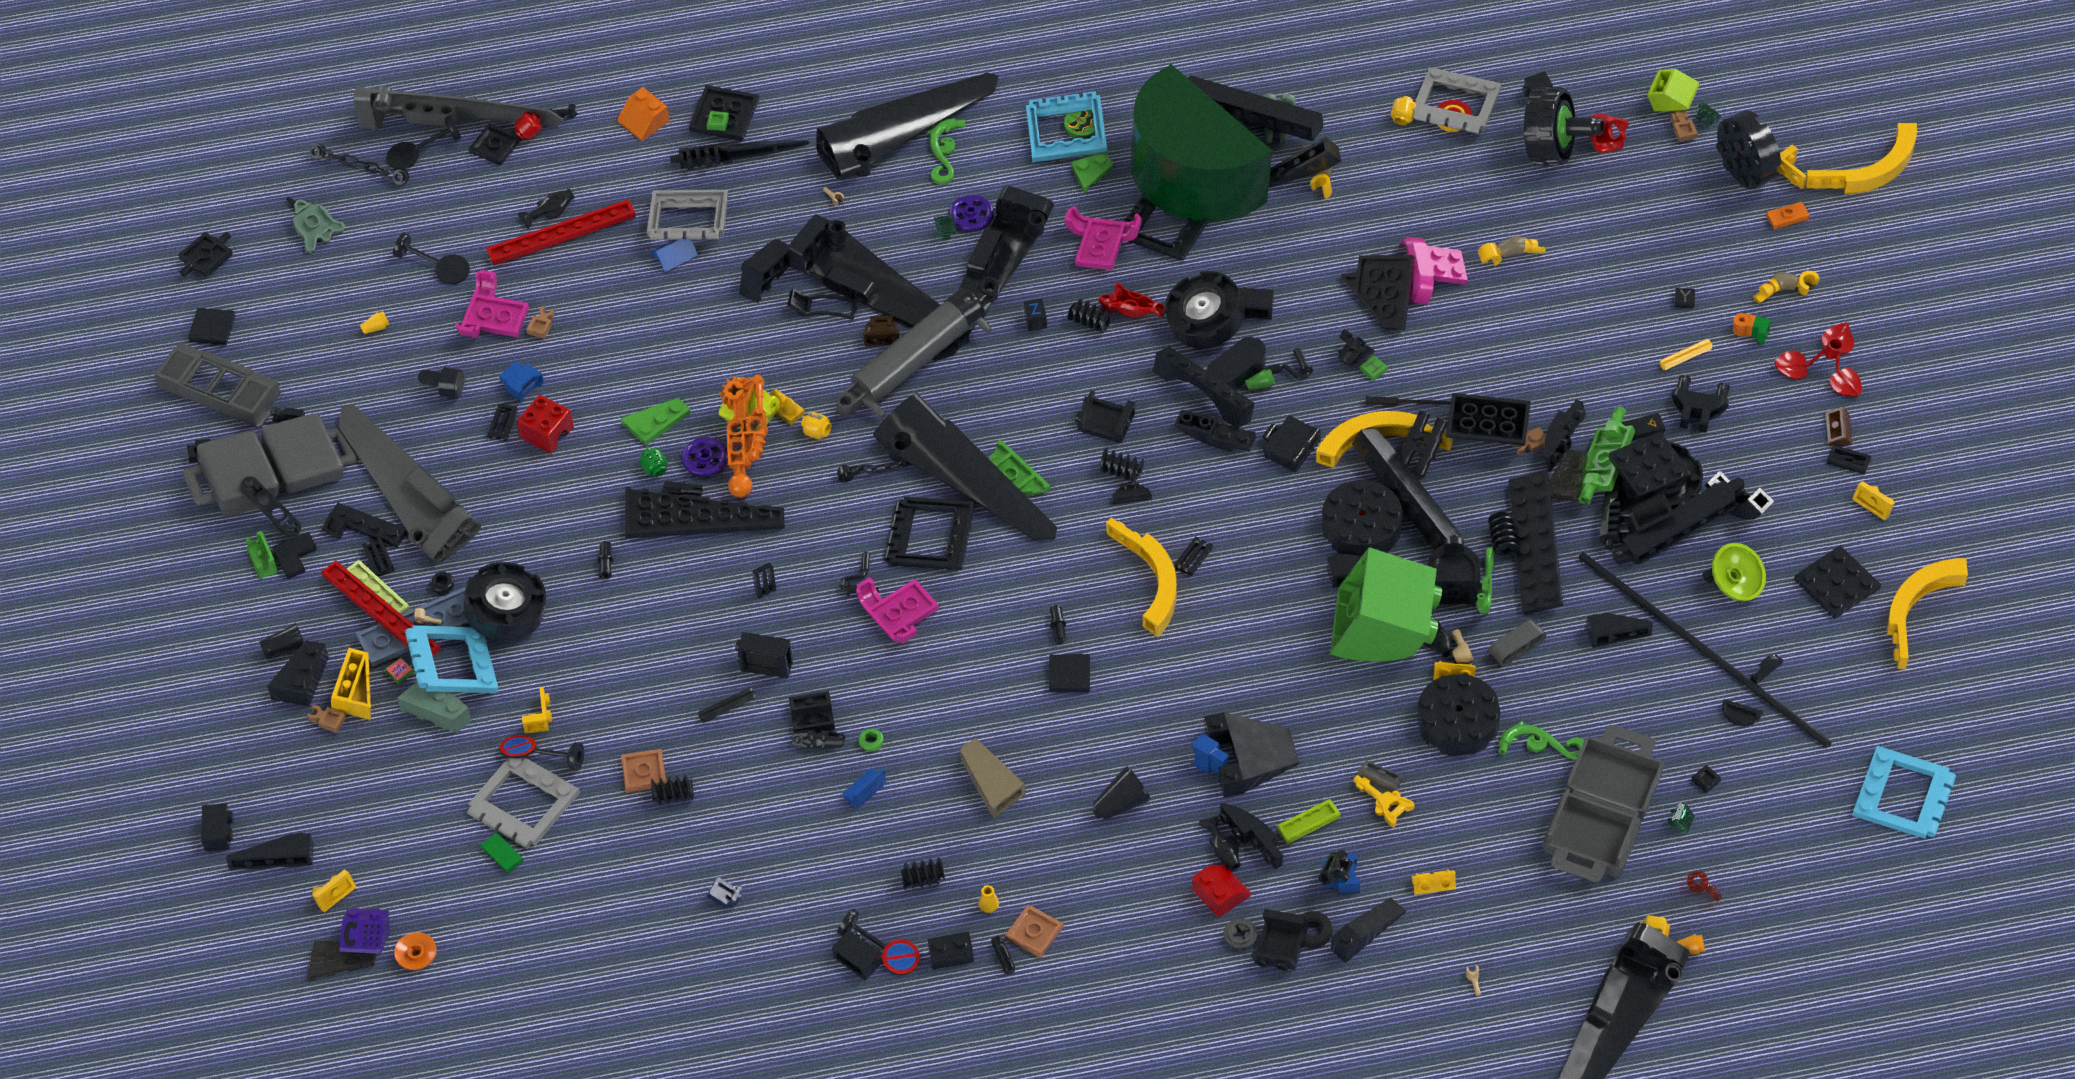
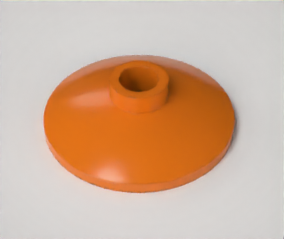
M414 932L403 936L397 942L394 949L397 963L408 970H419L427 967L434 960L437 953L435 941L429 935L421 932Z

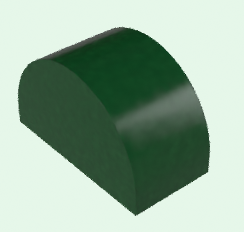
M1172 64L1148 79L1138 92L1134 104L1130 158L1133 180L1143 196L1156 207L1171 215L1184 219L1191 218L1193 221H1202L1203 218H1208V222L1238 218L1267 203L1272 150Z

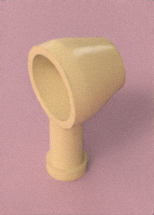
M1460 630L1452 631L1451 636L1457 644V647L1452 651L1456 663L1473 661L1471 651L1467 643L1464 642Z

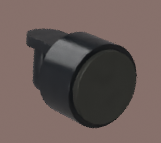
M444 367L441 372L420 371L418 381L423 385L438 387L440 396L458 398L464 388L465 376L461 369Z

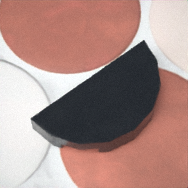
M1138 482L1121 484L1120 488L1113 493V505L1152 499L1150 490L1139 485Z
M1769 655L1758 665L1760 667L1759 671L1756 674H1752L1750 679L1758 684L1783 663V659L1778 655Z
M1723 699V714L1730 722L1736 725H1753L1763 715L1761 710Z

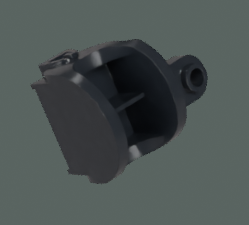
M1450 535L1444 540V545L1437 548L1431 554L1428 562L1429 567L1437 569L1435 586L1442 588L1439 604H1473V606H1476L1477 595L1482 593L1478 556L1470 548L1464 546L1463 538L1458 535Z

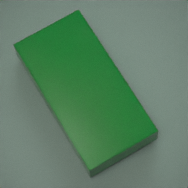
M497 833L480 845L481 849L507 874L524 862L523 858Z

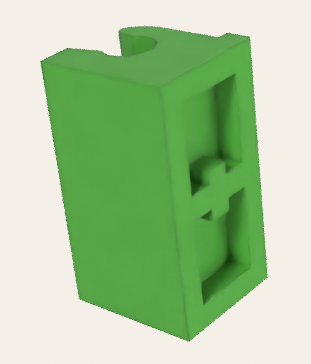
M259 531L256 534L257 540L251 541L250 537H247L248 547L246 549L258 578L262 579L276 574L278 571L262 531Z

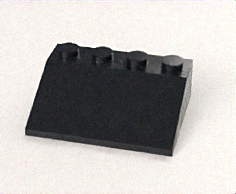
M1452 393L1446 438L1525 446L1531 401Z

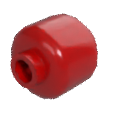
M524 112L514 124L515 133L523 140L533 139L542 129L541 118L534 112L532 114Z

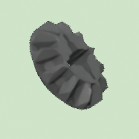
M1234 919L1224 929L1225 942H1228L1231 948L1237 947L1240 950L1246 947L1248 949L1250 945L1255 944L1258 937L1257 928L1254 923L1247 919ZM1237 929L1244 934V939L1237 936Z

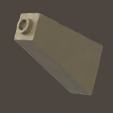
M974 738L962 746L960 749L961 762L994 819L1025 796V784L978 739Z

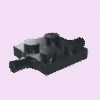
M226 231L217 238L204 232L178 254L179 259L187 264L179 270V273L185 277L193 270L206 278L233 255L232 250L224 244L231 238V235Z

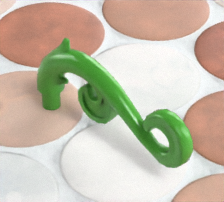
M956 118L946 119L937 124L933 129L927 131V134H931L930 146L934 155L948 170L946 176L939 175V172L943 170L941 165L931 171V179L936 184H948L954 178V170L944 155L953 153L955 142L951 138H943L940 142L944 146H939V137L945 131L948 133L952 129L965 127V120H956Z
M1492 547L1486 548L1482 593L1477 595L1478 600L1476 602L1479 613L1483 615H1488L1491 609L1492 570L1494 569V550Z
M1523 721L1505 730L1498 742L1500 745L1498 752L1502 755L1507 753L1511 742L1517 741L1518 738L1516 737L1520 735H1532L1527 739L1526 743L1527 748L1532 752H1542L1545 750L1547 743H1549L1561 754L1572 760H1576L1579 752L1572 753L1567 751L1548 732L1536 726L1523 725ZM1578 737L1571 738L1566 742L1565 746L1567 749L1570 746H1577L1581 750L1584 739Z

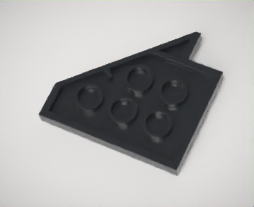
M1359 255L1357 273H1342L1341 277L1386 330H1405L1415 257L1413 255Z

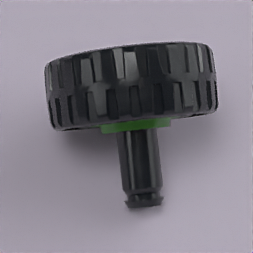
M1538 87L1530 93L1524 114V142L1527 155L1533 164L1542 166L1564 165L1571 157L1575 136H1595L1596 134L1600 136L1603 134L1604 121L1600 117L1596 119L1595 117L1575 116L1573 99L1567 89L1562 87Z

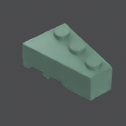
M416 682L397 698L401 712H408L416 715L418 719L434 722V725L454 733H458L472 721L469 708L451 692L426 691V688H419L418 682Z

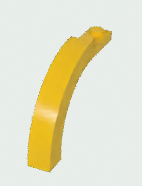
M1898 123L1894 147L1883 159L1873 165L1854 170H1807L1806 188H1844L1845 194H1855L1870 191L1889 183L1905 169L1912 157L1917 135V123Z
M1379 411L1354 417L1340 424L1324 438L1316 450V463L1335 468L1343 454L1353 447V441L1360 430L1378 429L1383 436L1407 437L1408 428L1413 426L1417 415L1399 411ZM1426 424L1424 428L1425 434L1431 433L1433 427ZM1445 430L1442 435L1443 443L1440 444L1439 448L1450 451L1453 438H1446L1447 430Z
M1110 518L1106 522L1107 535L1143 558L1152 568L1157 578V595L1150 608L1142 617L1143 627L1159 637L1170 623L1176 606L1177 586L1173 563L1166 550L1151 535L1146 533L1141 538L1137 532H1132L1122 522Z
M1966 558L1948 559L1930 564L1911 575L1898 589L1890 608L1887 624V635H1892V643L1896 644L1893 658L1894 661H1897L1898 669H1906L1908 663L1906 617L1910 609L1918 600L1935 590L1952 586H1965L1968 576Z

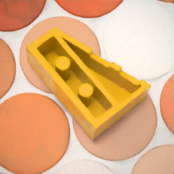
M348 648L331 697V708L348 715L371 720L368 652Z

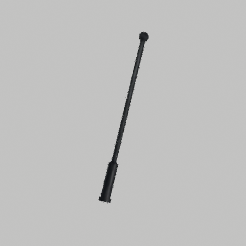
M1366 396V405H1398L1399 403L1451 404V401L1408 400L1399 399L1398 397Z

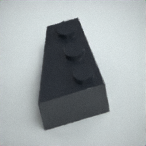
M775 238L761 250L755 252L748 260H745L741 266L742 275L739 294L759 303L761 300L760 295L764 290L769 291L772 287L770 283L775 277L779 279L789 267V245Z
M306 640L268 684L267 688L271 700L310 707L329 658L324 643Z

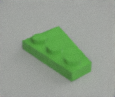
M675 398L621 418V423L647 446L690 415L691 410L679 398Z

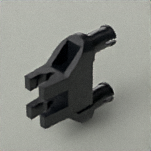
M1680 375L1677 388L1672 391L1673 402L1682 414L1680 428L1688 429L1691 417L1700 419L1699 431L1706 433L1709 421L1720 416L1728 408L1729 401L1727 396L1730 386L1725 383L1724 389H1722L1723 383H1719L1715 396L1688 391L1691 378L1686 375L1684 382V375Z

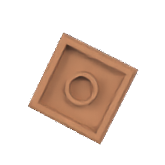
M662 749L621 755L626 793L651 789V779L654 780L656 785H658L659 778H662L663 782L666 783Z
M1028 904L1005 934V939L1041 958L1064 928V924Z

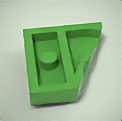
M1107 152L1071 162V167L1084 193L1089 190V187L1094 182L1098 183L1104 175L1109 174L1113 170V164Z

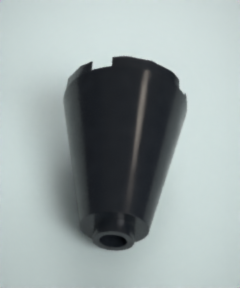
M1126 766L1092 803L1094 806L1092 811L1098 819L1102 817L1103 820H1106L1145 804L1151 798L1148 793L1145 794L1143 792L1145 787L1138 777Z

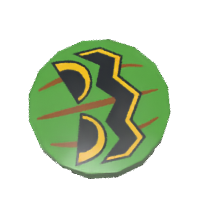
M1086 110L1067 113L1064 119L1066 133L1072 138L1083 139L1088 137L1090 139L1092 136H1095L1093 111Z

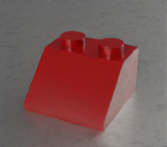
M1225 865L1207 866L1192 877V890L1218 918L1249 898L1252 894Z

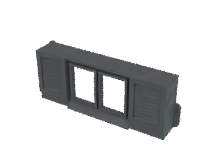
M181 342L174 347L154 374L159 388L254 425L256 428H261L270 416L268 410L281 394L278 381ZM203 363L219 369L205 390L188 384ZM226 372L243 378L228 399L211 393Z

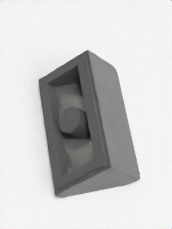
M1366 761L1361 765L1357 773L1361 778H1367L1370 781V785L1381 793L1396 791L1403 780L1402 775L1370 761Z

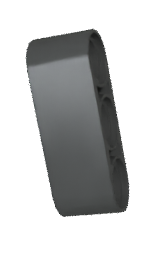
M1528 620L1492 643L1488 648V653L1501 667H1505L1540 645L1545 640L1546 633L1534 620Z

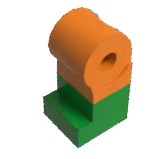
M1739 313L1735 315L1733 320V332L1738 336L1757 338V343L1765 345L1770 331L1771 319Z

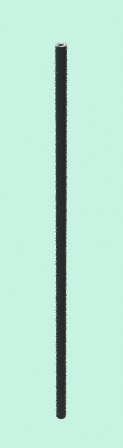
M1584 552L1579 555L1581 561L1826 748L1831 745L1832 741L1590 556Z

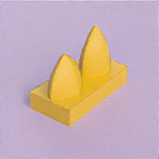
M776 389L770 392L771 397L775 396L780 401V407L776 415L791 426L805 414L802 407Z
M1863 481L1858 484L1852 500L1884 521L1889 518L1895 504L1892 498L1879 492L1878 486H1870Z
M344 869L338 875L331 876L330 881L324 886L314 887L312 896L319 909L325 913L357 888L349 872Z

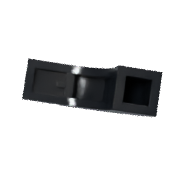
M1719 471L1704 486L1709 489L1714 483H1719L1723 480L1728 483L1730 480ZM1761 488L1754 493L1744 492L1743 495L1736 499V508L1729 513L1741 519L1753 520L1758 518L1774 500Z

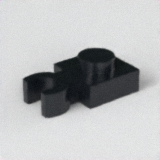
M273 407L270 413L273 415L272 421L278 423L305 416L304 410L287 407L284 410Z

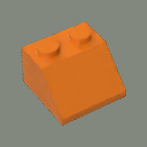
M644 87L628 98L617 118L618 123L641 141L648 138L670 121L668 106Z

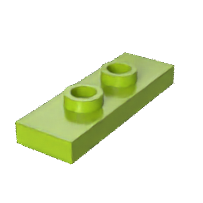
M1328 799L1276 825V830L1288 845L1341 818V813L1331 799Z

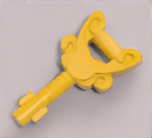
M1357 775L1353 779V782L1360 791L1365 790L1376 799L1375 814L1377 816L1383 815L1388 825L1392 828H1395L1397 817L1404 811L1407 812L1415 809L1414 802L1400 797L1401 795L1398 791L1382 794L1370 785V781L1367 778H1361ZM1398 805L1392 812L1389 811L1392 806Z

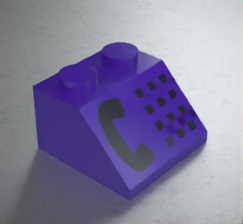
M347 909L342 920L339 952L381 954L390 934L389 911H382L381 909Z

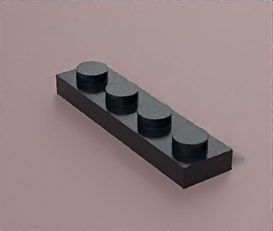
M337 503L332 512L349 521L346 526L347 529L376 540L381 537L383 543L398 548L407 534V530L404 527L341 503Z

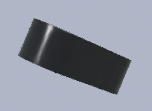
M1243 338L1208 365L1207 372L1228 386H1231L1234 390H1238L1245 384V380L1259 373V369L1265 367V344L1258 338Z

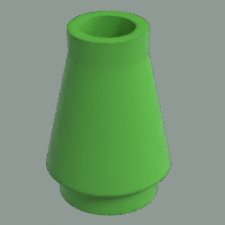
M1263 369L1245 380L1248 390L1251 391L1271 387V385L1275 384V380L1270 369Z

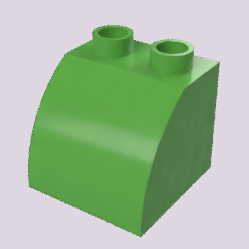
M1369 547L1338 588L1330 655L1357 661H1393L1413 656L1424 642L1431 644L1438 630V621L1431 619L1432 610L1434 611L1438 607L1442 595V588L1435 586L1437 569Z

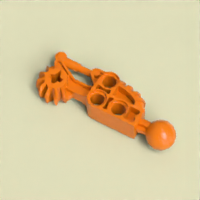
M758 374L749 380L745 377L738 379L736 376H733L732 381L726 379L727 385H721L723 391L719 392L722 402L727 404L730 410H734V419L730 420L727 424L728 466L734 471V475L729 479L728 489L731 495L737 498H744L751 493L752 481L746 475L745 470L751 469L752 462L760 460L759 456L764 453L763 446L766 445L764 439H766L768 427L762 399L765 380ZM755 391L757 408L748 416V403ZM760 424L759 429L754 430V427ZM738 427H741V430L735 433V430ZM742 445V448L736 452V448Z

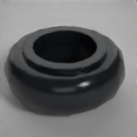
M447 572L436 573L430 579V587L437 594L450 592L455 583L453 576ZM440 581H447L445 585H437Z

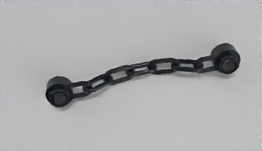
M314 144L309 150L311 157L314 159H338L346 165H361L369 172L382 173L385 178L393 180L398 185L409 181V173L404 169H382L377 163L371 161L362 162L352 155H335L331 150L326 149L323 144ZM346 157L355 159L353 163L344 161ZM371 165L377 166L374 170L368 168ZM389 171L393 172L392 177L387 176L389 174ZM398 174L401 175V180L398 179Z
M902 459L889 464L856 465L852 467L841 465L837 470V476L840 482L846 483L850 482L854 475L859 473L892 472L912 464H904L905 460ZM898 464V467L891 469L890 466ZM878 467H885L884 470H877ZM864 468H871V471L864 470Z

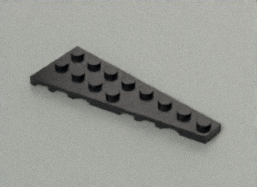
M625 487L626 539L785 528V514L782 507L768 505L751 506L746 502L736 504L729 503L728 500L724 499L722 501L710 500L709 497L687 494L671 495L665 491L656 493L649 492V489L641 491Z

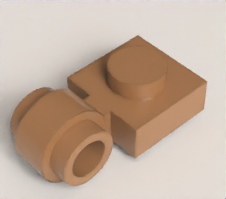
M1675 110L1673 113H1670V121L1673 124V129L1679 142L1697 138L1696 128L1692 119L1688 120L1686 111Z

